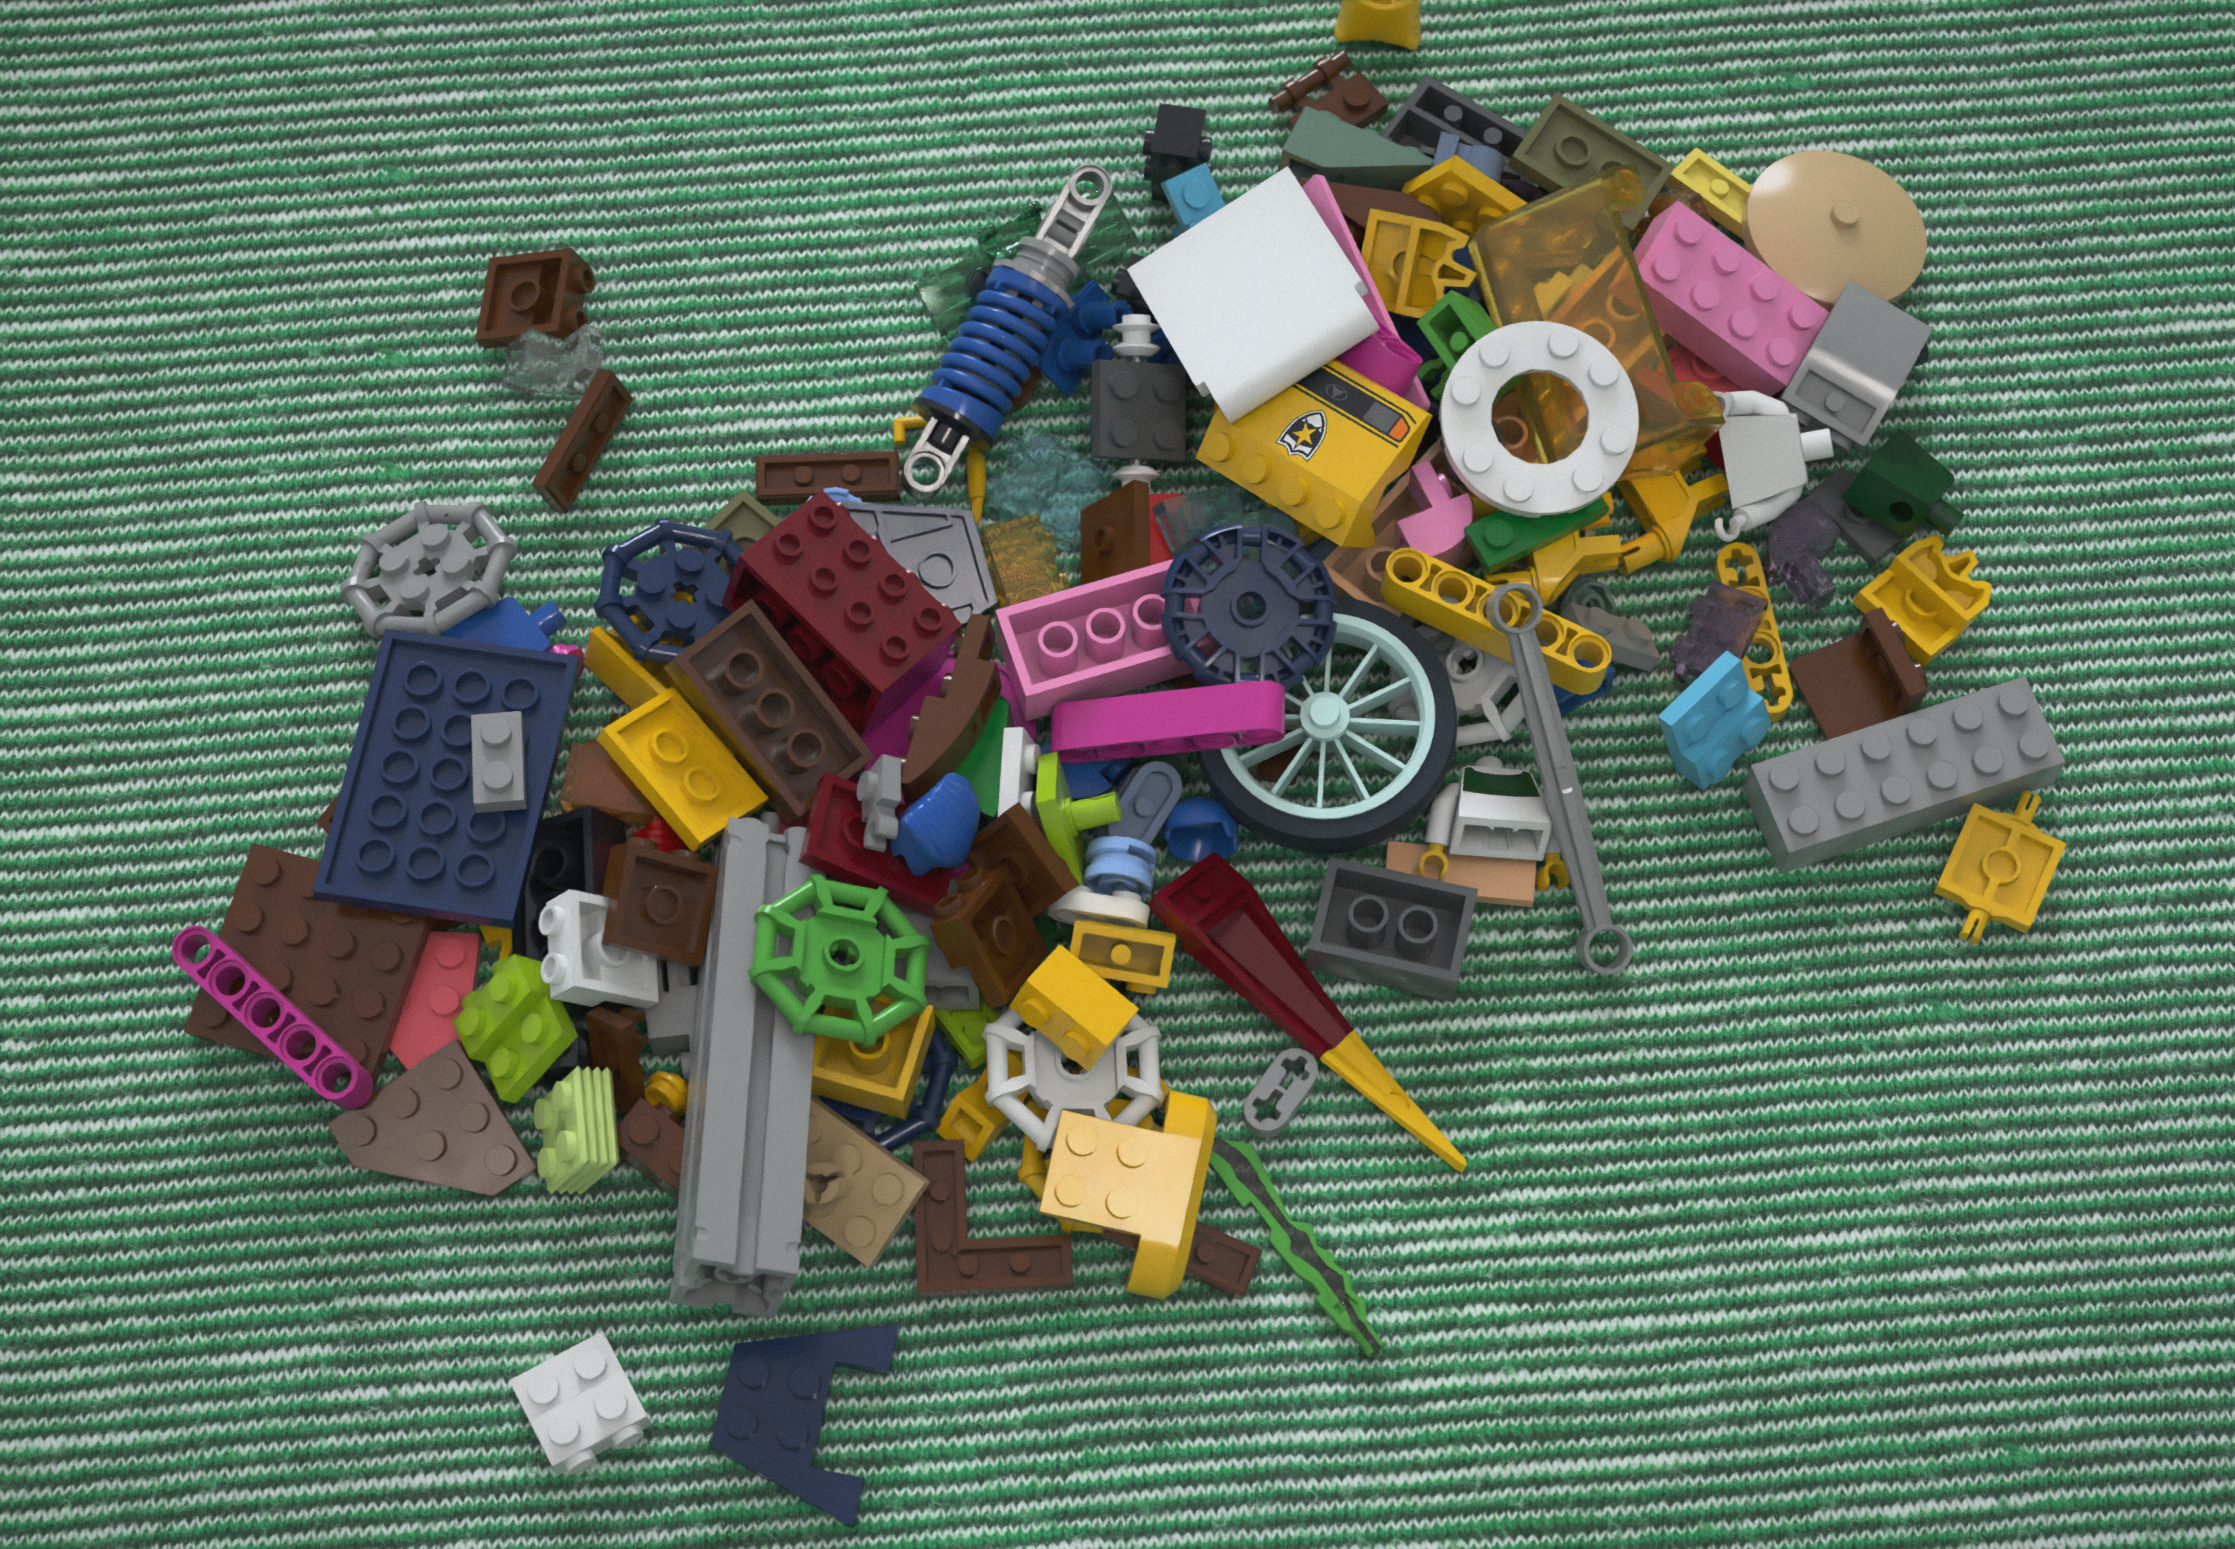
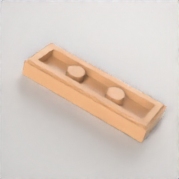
M1388 841L1385 869L1416 875V868L1420 858L1425 852H1428L1429 845ZM1444 846L1443 854L1449 861V868L1443 880L1444 882L1478 889L1475 902L1533 907L1536 860L1450 854L1449 847ZM1434 864L1424 865L1423 877L1438 880L1440 876L1439 868Z

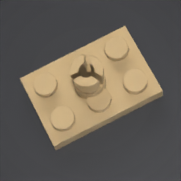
M811 1094L802 1219L868 1268L873 1267L931 1181Z

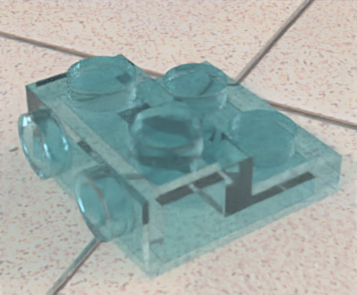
M1028 424L1023 436L1014 434L1008 443L1004 460L1008 461L1009 464L1004 474L994 473L987 485L984 498L990 501V520L1078 554L1080 550V511L1107 495L1115 479L1112 477V474L1116 472V467L1073 451L1072 441Z

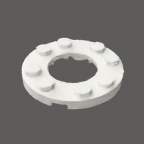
M1527 321L1510 324L1498 328L1476 341L1454 366L1444 387L1439 408L1441 434L1445 446L1444 451L1459 479L1470 491L1491 506L1504 512L1531 518H1540V516L1556 515L1566 512L1570 514L1601 498L1615 484L1628 465L1635 448L1639 429V413L1635 392L1628 375L1616 357L1605 346L1588 334L1567 325L1547 321ZM1534 372L1551 373L1566 380L1580 394L1586 408L1587 432L1580 447L1570 456L1551 464L1528 463L1511 455L1498 441L1491 424L1492 403L1498 390L1514 377Z

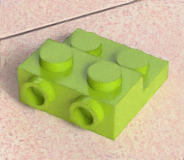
M517 954L504 957L494 964L492 968L494 976L481 990L473 991L464 997L462 1001L463 1011L453 1021L468 1057L484 1062L500 1099L515 1104L578 1037L563 1002L550 999V984L545 983L541 978L542 962Z

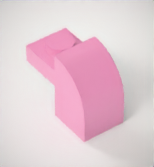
M1428 459L1411 466L1408 490L1420 512L1397 521L1394 544L1397 550L1400 548L1417 549L1453 566L1461 558L1468 544L1465 539L1464 527L1472 523V502L1468 493L1453 498L1447 478L1442 473L1437 475Z

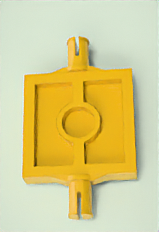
M2023 791L2013 814L1997 813L1977 803L1972 805L1933 892L1962 905L1969 911L1959 937L1966 941L1973 925H1975L1976 927L1969 941L1970 944H1978L1980 942L1988 920L2000 922L2027 934L2067 843L2043 833L2035 824L2031 823L2042 799L2039 795L2035 794L2026 810L2025 807L2032 794L2030 791Z

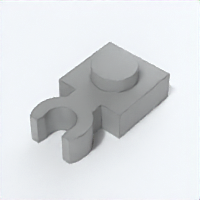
M882 754L870 770L864 771L860 776L857 785V799L862 801V822L867 823L864 832L865 848L884 852L886 850V838L895 840L897 837L898 820L895 817V808L901 802V758Z

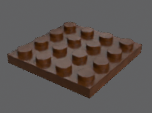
M253 843L219 938L227 942L357 1060L372 1076L373 1088L375 1089L435 918L316 900L313 888L321 861ZM244 975L232 982L229 990L230 996L242 990L245 983ZM200 986L184 1029L185 1033L196 1038L283 1062ZM280 1007L268 1012L264 1021L265 1028L271 1027L277 1022L280 1017ZM315 1039L303 1044L299 1054L300 1060L307 1059L313 1054L316 1047ZM351 1071L344 1072L338 1078L351 1082Z

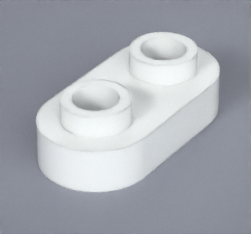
M1081 885L1076 886L1050 905L1047 914L1054 920L1072 925L1075 923V917L1147 929L1150 907L1141 902L1142 897L1133 892L1114 891L1112 896L1092 893L1089 887Z

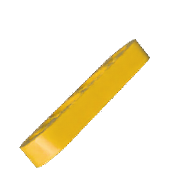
M1733 542L1720 550L1714 566V576L1733 654L1742 662L1749 688L1761 696L1764 689L1763 678L1770 676L1768 681L1770 694L1774 697L1780 696L1776 706H1769L1767 699H1764L1770 721L1773 723L1781 720L1787 714L1793 699V689L1760 557L1757 551L1750 545ZM1731 559H1737L1740 566H1746L1742 577L1744 585L1742 587L1736 588L1739 580L1735 568H1728ZM1742 600H1750L1759 606L1761 615L1754 620H1745L1737 615L1734 605ZM1752 644H1762L1770 650L1772 659L1764 664H1756L1747 658L1745 649Z

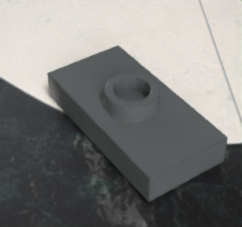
M1842 466L1809 492L1806 502L1873 567L1907 538L1902 537L1841 499L1855 480Z

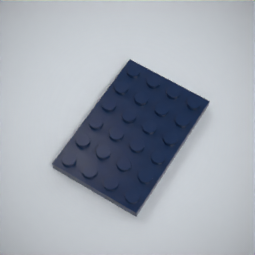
M385 628L314 884L313 894L315 899L515 930L581 668L579 656ZM521 711L524 720L527 809L476 813L473 804L471 715Z

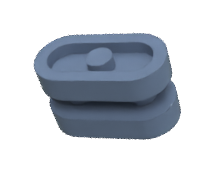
M1153 761L1128 773L1115 790L1122 809V822L1093 828V839L1104 836H1121L1143 841L1150 845L1182 793V781L1175 768L1165 762Z

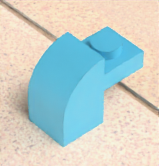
M1207 163L1200 164L1160 183L1179 224L1171 228L1174 238L1226 206Z

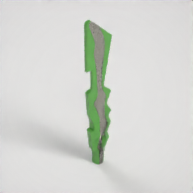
M1214 1138L1209 1164L1242 1209L1250 1203L1253 1205L1271 1230L1268 1243L1294 1274L1314 1289L1318 1295L1314 1301L1343 1333L1355 1338L1368 1357L1377 1354L1384 1348L1385 1344L1366 1319L1365 1300L1351 1290L1349 1273L1334 1263V1253L1317 1245L1312 1224L1291 1221L1253 1145Z

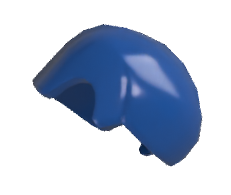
M1192 797L1176 803L1164 822L1163 835L1167 841L1168 852L1172 857L1189 862H1200L1215 851L1225 860L1238 851V822L1220 801L1213 798Z

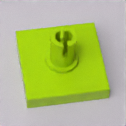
M1058 751L1038 756L1036 806L1048 842L1058 856L1067 863L1070 872L1079 883L1078 886L1083 885L1084 834L1082 830L1122 822L1120 801L1116 791L1073 802Z

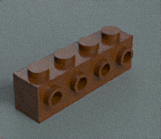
M640 1098L617 1126L619 1158L678 1201L685 1131L679 1126L682 1120L663 1103L658 1102L653 1107ZM802 1219L801 1240H802V1239L804 1238V1236L807 1234V1233H806V1230H805L804 1223H803V1219Z

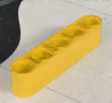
M1400 548L1392 552L1387 559L1380 586L1381 597L1385 603L1400 612L1513 664L1507 634L1496 630L1486 620L1488 618L1486 613L1488 598L1498 587L1417 549ZM1405 575L1413 579L1414 582H1402L1396 576ZM1508 592L1500 601L1499 613L1502 620L1508 626L1518 628L1527 621L1530 605L1528 601ZM1441 597H1453L1459 603L1450 604L1442 600ZM1543 609L1542 617L1534 629L1537 638L1549 644V646H1540L1551 683L1579 695L1591 694L1597 691L1602 685L1611 661L1612 652L1610 645L1600 635ZM1576 660L1589 661L1595 668L1582 667Z

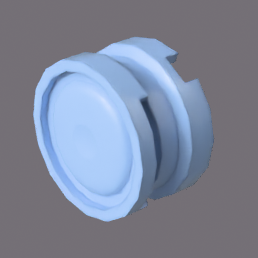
M1104 836L1093 839L1088 843L1087 857L1091 860V863L1084 870L1083 885L1089 887L1092 893L1111 896L1114 891H1129L1140 895L1142 900L1146 899V894L1152 893L1153 877L1150 873L1155 869L1157 852L1145 842L1129 837Z

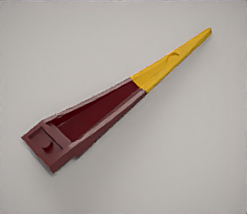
M1214 851L1153 895L1148 905L1150 911L1183 940L1180 947L1454 1169L1461 1173L1467 1166L1466 1159L1405 1093L1354 1031L1309 969H1306V965L1277 925L1249 881Z

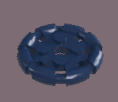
M1242 522L1229 523L1212 528L1194 538L1195 545L1186 553L1180 551L1172 561L1166 572L1160 597L1165 599L1164 613L1160 614L1161 627L1166 643L1177 662L1182 659L1194 671L1192 677L1204 686L1251 681H1272L1280 683L1285 687V691L1302 683L1304 681L1303 675L1312 667L1317 669L1326 658L1333 644L1338 624L1333 621V606L1338 605L1336 591L1320 558L1315 560L1303 548L1306 543L1295 535L1278 527L1260 523L1259 527H1242ZM1242 546L1258 547L1259 561L1242 560ZM1208 559L1216 562L1220 567L1211 577L1200 567ZM1288 561L1300 573L1294 581L1281 569ZM1245 596L1256 598L1263 607L1262 617L1254 621L1242 618L1236 608L1237 600ZM1186 598L1200 599L1197 613L1184 612ZM1299 604H1309V606L1313 607V619L1298 618ZM1205 636L1219 649L1210 658L1197 646ZM1288 640L1296 646L1298 651L1291 660L1279 650ZM1257 659V673L1240 672V661L1251 662Z

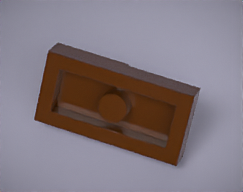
M598 1006L586 1013L593 1070L596 1067H599L601 1071L606 1067L612 1072L615 1109L627 1114L640 1098L646 1101L645 1079L642 1065L639 1064L638 1049L644 1047L649 1040L647 1035L635 1030V1025L646 1019V1014L633 1007H625L616 1014Z

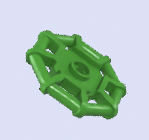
M821 874L809 875L805 883L770 905L763 904L759 906L754 914L757 928L753 966L748 970V976L751 984L759 985L793 1025L792 1032L799 1036L805 1032L858 1042L860 1047L865 1048L874 1046L877 1038L912 1015L917 1016L924 1012L928 1005V1000L925 996L928 953L932 950V944L929 937L921 935L887 896L889 890L882 886H879L878 889L826 880ZM833 902L862 907L864 910L860 911L834 906ZM809 904L814 906L816 910L815 916L808 921L807 918L799 921L792 916ZM877 915L897 939H892L888 934H886L885 938L876 929L878 922L875 920V917ZM777 934L791 939L789 957L774 958ZM837 949H842L846 951V958L853 960L854 964H848L847 966L839 965L831 956H834ZM895 958L907 960L905 980L894 976ZM787 976L794 978L795 988L798 993L808 998L804 1006L781 978ZM883 993L895 1001L876 1015H872L870 1005ZM820 1005L851 1010L853 1020L818 1014L817 1011Z

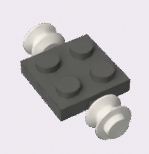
M1123 315L1122 323L1113 325L1114 330L1122 333V343L1113 346V351L1121 357L1129 359L1127 361L1096 360L1091 362V458L1127 460V465L1131 466L1121 467L1112 474V477L1122 481V486L1133 480L1149 483V494H1156L1151 491V481L1159 478L1160 473L1150 466L1141 465H1147V461L1175 463L1185 461L1186 369L1183 365L1147 363V359L1144 358H1150L1160 351V346L1151 343V333L1159 330L1160 325L1151 323L1150 315Z

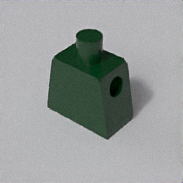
M1900 428L1864 465L1841 498L1847 504L1906 538H1910L1924 521L1948 538L1965 516L1964 513L1943 499L1955 482L1954 475Z

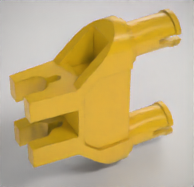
M1698 435L1667 448L1636 442L1628 465L1614 485L1618 487L1647 534L1621 545L1622 556L1618 557L1619 565L1624 563V566L1620 567L1618 571L1623 576H1628L1633 571L1657 560L1667 563L1678 560L1691 522L1725 504L1726 500L1723 495L1729 493V487L1722 473H1718L1690 486L1687 485L1683 476L1699 469L1702 465L1699 458L1706 455L1707 449Z
M1468 489L1473 507L1472 518L1490 515L1500 510L1486 503ZM1606 492L1602 496L1609 506V511L1601 519L1526 556L1527 570L1484 574L1483 581L1496 587L1511 583L1527 584L1538 592L1543 606H1548L1565 591L1578 575L1618 569V557L1622 556L1619 534L1580 537L1579 531L1610 526L1609 514L1614 512L1611 492ZM1518 591L1509 592L1523 600H1527V598Z

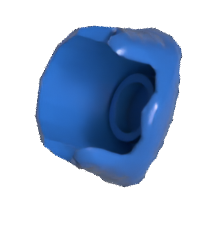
M954 772L946 774L924 796L897 814L898 833L895 840L890 839V850L893 857L898 855L905 857L912 875L923 876L937 867L956 869L963 866L974 843L980 817L976 793L966 778Z

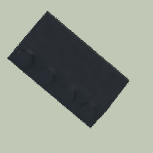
M592 805L542 820L515 930L512 929V955L517 954L543 962L548 954V935L540 932L539 917L546 906V902L569 889L602 896L610 848L614 845L626 843V822ZM562 1001L571 1021H587L586 1013L598 1006L616 1014L625 1007H633L609 1001H603L594 1007Z

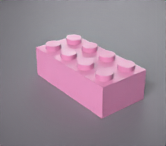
M1679 200L1653 219L1610 290L1611 293L1743 390H1755L1770 397L1789 384L1830 313Z
M1174 559L995 610V636L1025 721L1052 714L1053 706L1059 703L1107 698L1194 672L1182 659L1177 662L1166 643L1161 627L1160 614L1164 613L1165 599L1160 597L1166 572ZM1186 598L1184 612L1197 613L1200 599ZM1207 636L1197 644L1208 658L1215 653V645Z

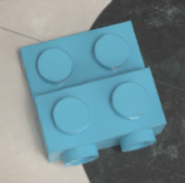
M1725 651L1658 715L1675 770L1703 791L1710 784H1716L1723 780L1731 769L1733 762L1743 752L1755 749L1764 738L1768 728L1772 726L1764 698L1749 688L1741 660L1728 651Z

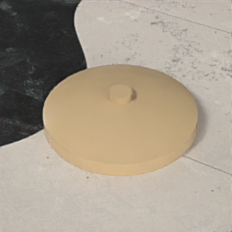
M1805 151L1776 161L1759 176L1745 201L1742 211V235L1747 252L1828 312H1831L1849 280L1889 303L1898 302L1910 290L1925 262L1927 236L1922 217L1915 203L1892 177L1876 166L1851 155L1832 151Z

